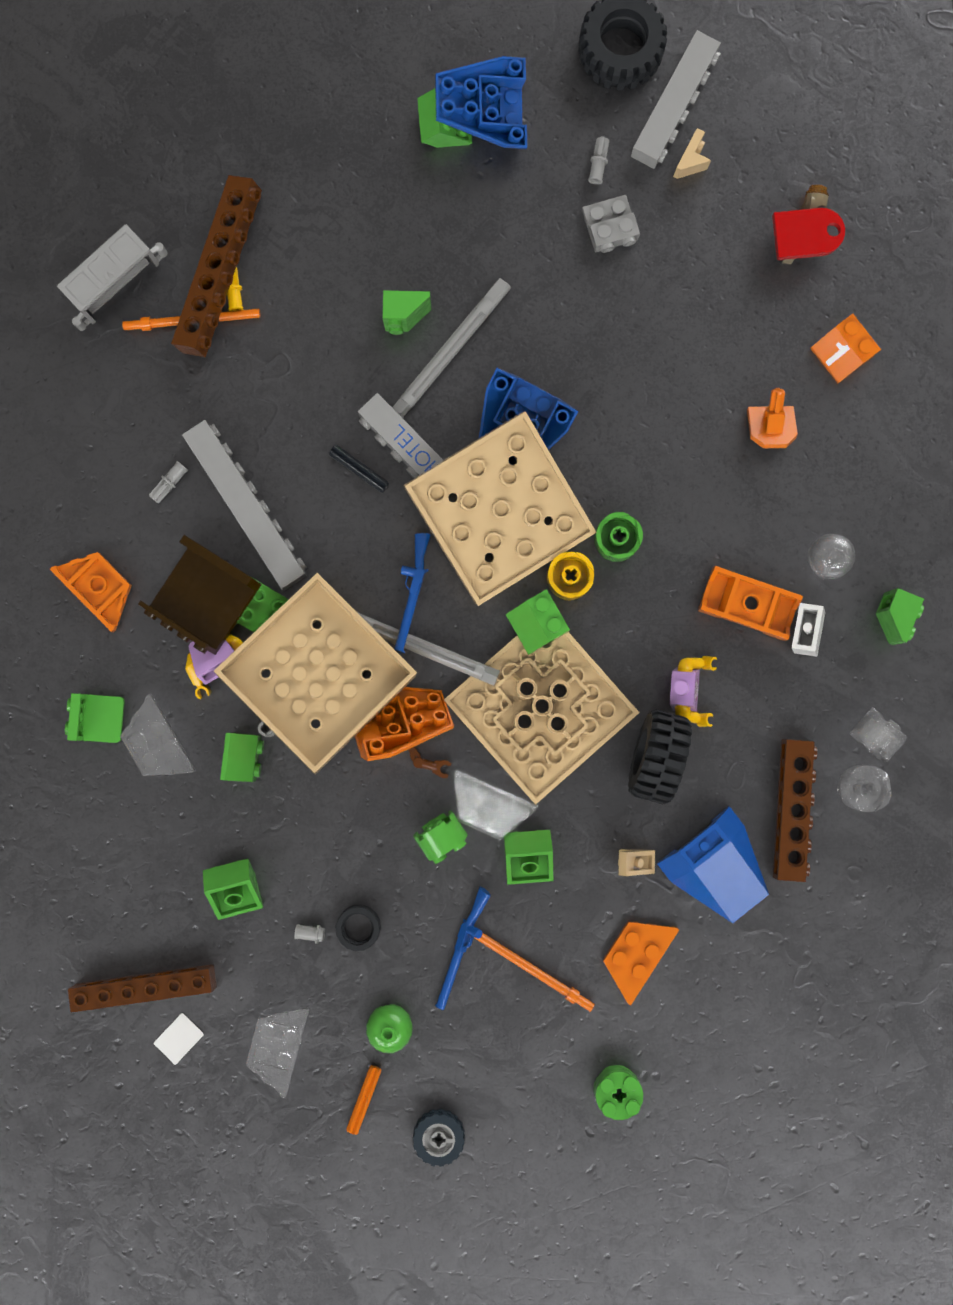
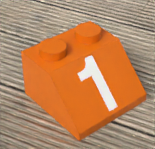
M851 314L810 348L837 383H840L881 350L854 314Z

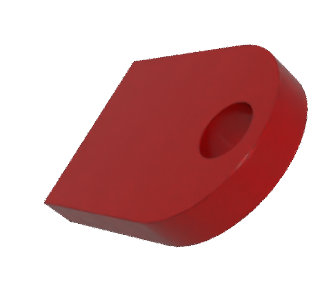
M828 208L774 212L772 215L777 260L829 255L841 245L845 237V225L842 218L835 211ZM827 227H836L838 229V235H829L827 232Z

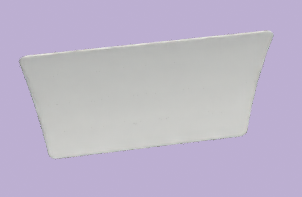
M181 1013L159 1036L154 1045L176 1065L204 1034L189 1018Z

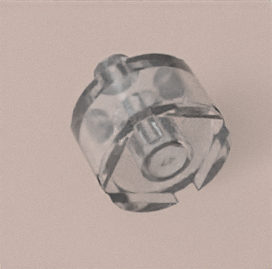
M871 708L852 729L850 734L858 743L861 741L868 752L887 763L906 742L907 736L900 731L901 727L892 720L885 721L879 711Z
M854 765L848 768L841 775L837 787V792L844 804L851 809L862 812L881 810L888 804L892 796L889 776L882 769L871 765ZM863 784H866L865 788L867 789V792H862Z

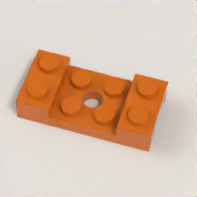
M714 566L698 611L761 631L763 634L786 641L789 640L790 627L803 596ZM747 597L756 599L757 606L754 610L746 607L745 600Z

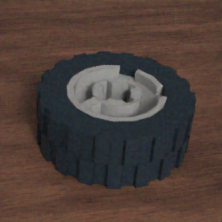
M433 1109L429 1113L423 1114L422 1118L418 1119L413 1133V1147L417 1152V1156L422 1158L423 1162L429 1163L431 1166L438 1165L439 1167L445 1164L449 1165L453 1160L457 1159L460 1152L462 1153L465 1142L463 1124L458 1120V1117L453 1115L451 1111H444L443 1109ZM437 1133H441L443 1138L441 1141L435 1140Z

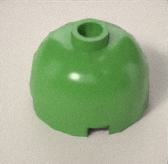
M395 1004L376 1008L370 1014L366 1024V1034L370 1044L376 1050L383 1053H395L402 1050L409 1043L413 1032L410 1015L404 1008Z

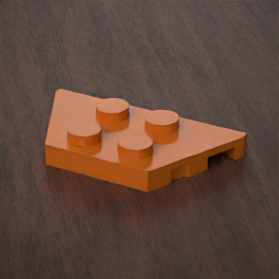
M99 552L50 568L63 584L111 632L114 633L116 631L132 585Z
M627 921L603 958V962L630 1006L679 931L677 927Z

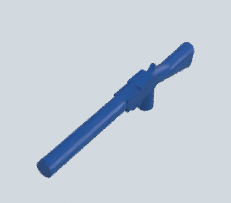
M429 533L415 534V568L404 565L401 568V574L407 576L405 585L410 591L394 648L398 653H405L404 647L420 588L424 580V574L429 571V569H424V555L431 536ZM409 576L413 577L410 588L407 586Z
M481 886L478 889L471 913L467 920L463 919L464 923H462L457 936L455 951L437 1004H435L441 1010H444L463 953L471 946L474 937L479 939L483 934L482 930L474 927V924L491 894Z

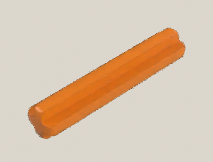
M371 1065L367 1072L346 1131L351 1134L357 1135L381 1074V1068Z

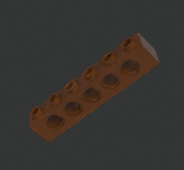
M781 740L773 878L777 880L806 882V877L810 875V863L807 862V857L812 849L809 830L813 828V817L810 816V809L814 806L815 801L814 793H811L812 783H815L816 780L813 760L817 759V747L814 746V741ZM798 757L804 762L800 770H797L794 766V761ZM799 780L802 784V790L799 793H795L793 791V784ZM795 804H798L801 808L800 814L797 816H793L791 813V808ZM797 827L799 836L792 840L790 831L792 828ZM796 851L798 858L795 862L790 863L788 855L790 852Z
M214 964L78 983L68 988L70 1012L212 993L217 988Z

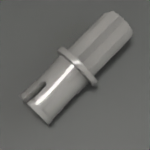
M603 136L596 139L594 155L590 159L592 165L588 178L590 183L598 185L603 182L604 168L608 164V159L606 158L610 141Z
M176 461L175 465L165 476H161L162 480L149 493L150 498L160 503L172 488H176L175 485L188 472V469Z

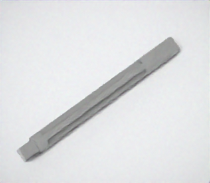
M499 278L401 395L392 408L402 418L417 403L510 291L511 286L507 282Z
M358 613L385 641L396 644L399 633L398 629ZM411 634L407 636L404 649L493 686L495 685L500 673L499 670Z

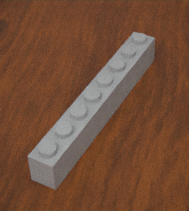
M204 420L183 433L182 436L278 585L285 591L307 577L304 571L308 568L300 557L296 559L292 551L295 548L288 538L285 540L279 533L283 531L276 519L271 521L267 514L270 512V509L264 500L259 502L255 496L258 493L257 489L251 481L246 482L242 476L245 474L244 469L239 462L234 463L230 456L233 455V452L226 442L222 444L218 439L221 434L214 423L209 425Z

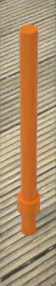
M260 309L221 312L219 322L260 318ZM150 316L140 317V320L123 321L122 325L124 331L136 329L151 331L152 328L177 326L180 316L153 319Z
M483 933L479 939L474 937V939L566 996L565 999L572 1004L577 1003L589 1012L592 1011L595 1004L580 995V991L574 987L569 988L486 934Z

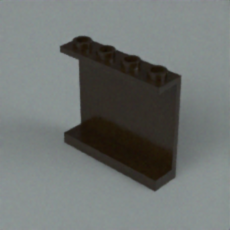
M183 535L179 543L186 546L187 550L152 603L148 605L140 600L138 605L146 609L144 614L151 619L156 620L158 617L162 620L160 625L171 632L173 629L177 630L176 636L187 643L190 640L195 642L193 647L203 654L209 651L216 655L262 584L186 535Z

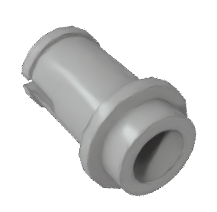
M263 722L259 723L258 731L261 735L265 737L275 735L271 730L265 731L266 725Z
M297 924L294 937L295 939L315 941V944L324 941L325 928H321V925L313 927Z

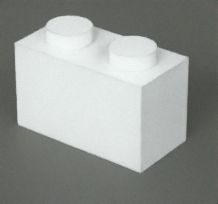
M800 603L792 643L794 653L818 656L825 617L824 606Z

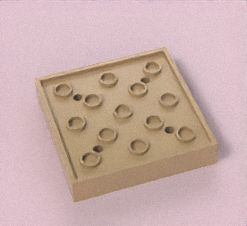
M526 411L519 413L403 485L468 593L478 606L552 561L559 554L568 551L596 533ZM511 456L516 458L514 465H510L508 462ZM451 493H455L457 496L454 502L449 501L448 497ZM547 516H550L552 519L549 525L544 523V519ZM487 553L493 555V559L489 562L485 560Z
M318 573L214 670L215 674L315 775L417 675V672ZM319 621L322 626L319 629H315L313 627L314 622ZM264 670L271 672L268 678L262 677ZM364 671H369L371 673V677L365 679L363 678L362 673ZM312 721H320V726L313 728L311 726Z

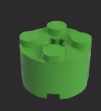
M615 512L606 516L600 522L594 534V543L599 554L604 559L614 562L624 561L632 557L639 549L643 540V531L640 523L624 512ZM616 532H618L619 536H623L620 542L613 538Z
M452 810L448 811L449 816L446 817L443 813L426 823L422 827L424 831L420 835L418 832L413 835V838L429 861L433 860L435 864L444 860L447 857L446 854L451 850L458 851L467 844L465 839L468 834Z
M612 1065L602 1070L596 1078L593 1088L596 1102L603 1114L615 1120H625L638 1114L643 1102V1090L636 1075L622 1065ZM617 1089H621L620 1095L616 1096Z

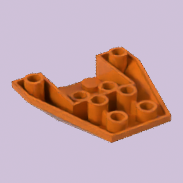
M404 687L355 736L361 758L366 761L391 758L454 728V724L447 704L444 701L442 690Z

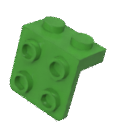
M262 584L237 623L255 632L289 599Z
M71 693V698L67 701V711L70 712L69 721L65 724V734L68 735L67 740L119 743L122 739L124 698Z

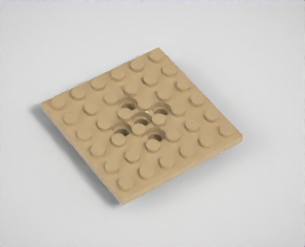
M569 632L529 655L518 636H516L485 663V665L500 671L494 686L470 676L444 699L448 706L535 805L640 713ZM529 682L533 686V692L530 695L521 693L520 686L522 683ZM561 684L565 687L566 692L563 697L559 698L554 695L553 688L555 685ZM542 699L548 703V710L546 712L540 713L536 710L535 705L538 700ZM521 715L530 717L531 724L528 728H521L519 726L518 718ZM555 717H560L564 722L560 730H554L551 726V721Z

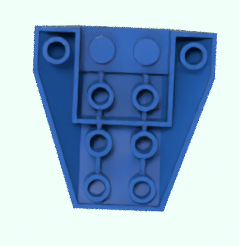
M502 56L436 73V121L504 148L527 149V125H522V87L526 81L525 58Z
M496 368L486 388L479 438L519 413L526 411L549 450L569 431L579 411L532 383L500 368ZM514 456L509 457V464L514 465L516 463Z
M728 806L711 820V825L678 851L674 849L656 864L670 882L731 923H734L767 897L769 893L745 826L730 806Z

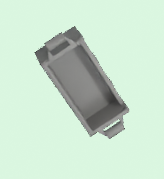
M126 224L93 252L57 286L80 311L78 316L72 319L73 325L80 331L85 330L86 326L91 323L93 325L96 321L86 310L88 309L93 315L149 264L145 257L158 267L160 260L168 254L163 244L160 242L156 243L152 249H149Z

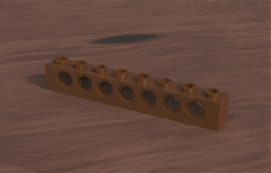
M228 175L171 342L182 353L206 358L208 349L211 347L212 337L215 328L218 326L222 308L226 303V296L233 282V275L240 261V254L247 240L250 224L254 220V213L261 199L262 190L252 178Z

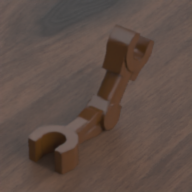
M415 746L408 749L410 758L416 768L432 770V773L437 776L448 778L449 774L441 772L440 768L443 765L451 766L452 763L450 761L426 760L421 758Z

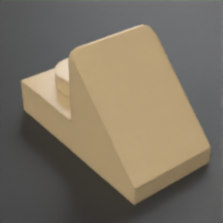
M696 129L673 177L678 179L708 169L711 160L700 155L705 145V142L702 141L705 134L704 131Z
M620 849L618 860L619 875L655 874V850Z

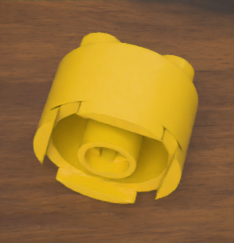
M561 553L553 559L548 568L547 584L552 593L561 599L568 601L578 599L585 595L593 584V565L581 553ZM566 571L568 573L572 571L575 573V581L572 579L568 581L565 578L567 576Z

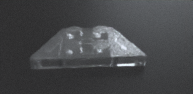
M152 694L147 695L138 712L136 711L132 717L131 723L120 736L143 776L195 772V768Z
M458 770L454 774L458 821L496 839L501 840L531 816L538 807V805Z
M308 1007L259 1017L246 1066L254 1073L260 1075L261 1080L267 1085L270 1084L279 1092V1096L282 1098L287 1097L310 1010Z

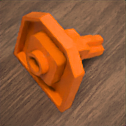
M775 388L771 391L769 406L748 407L747 409L750 439L762 448H787L797 438L794 406H783L785 398L784 389Z

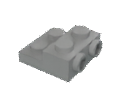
M626 195L582 208L595 253L599 251L607 253L620 245L624 247L631 246L639 239V228L634 212H631Z

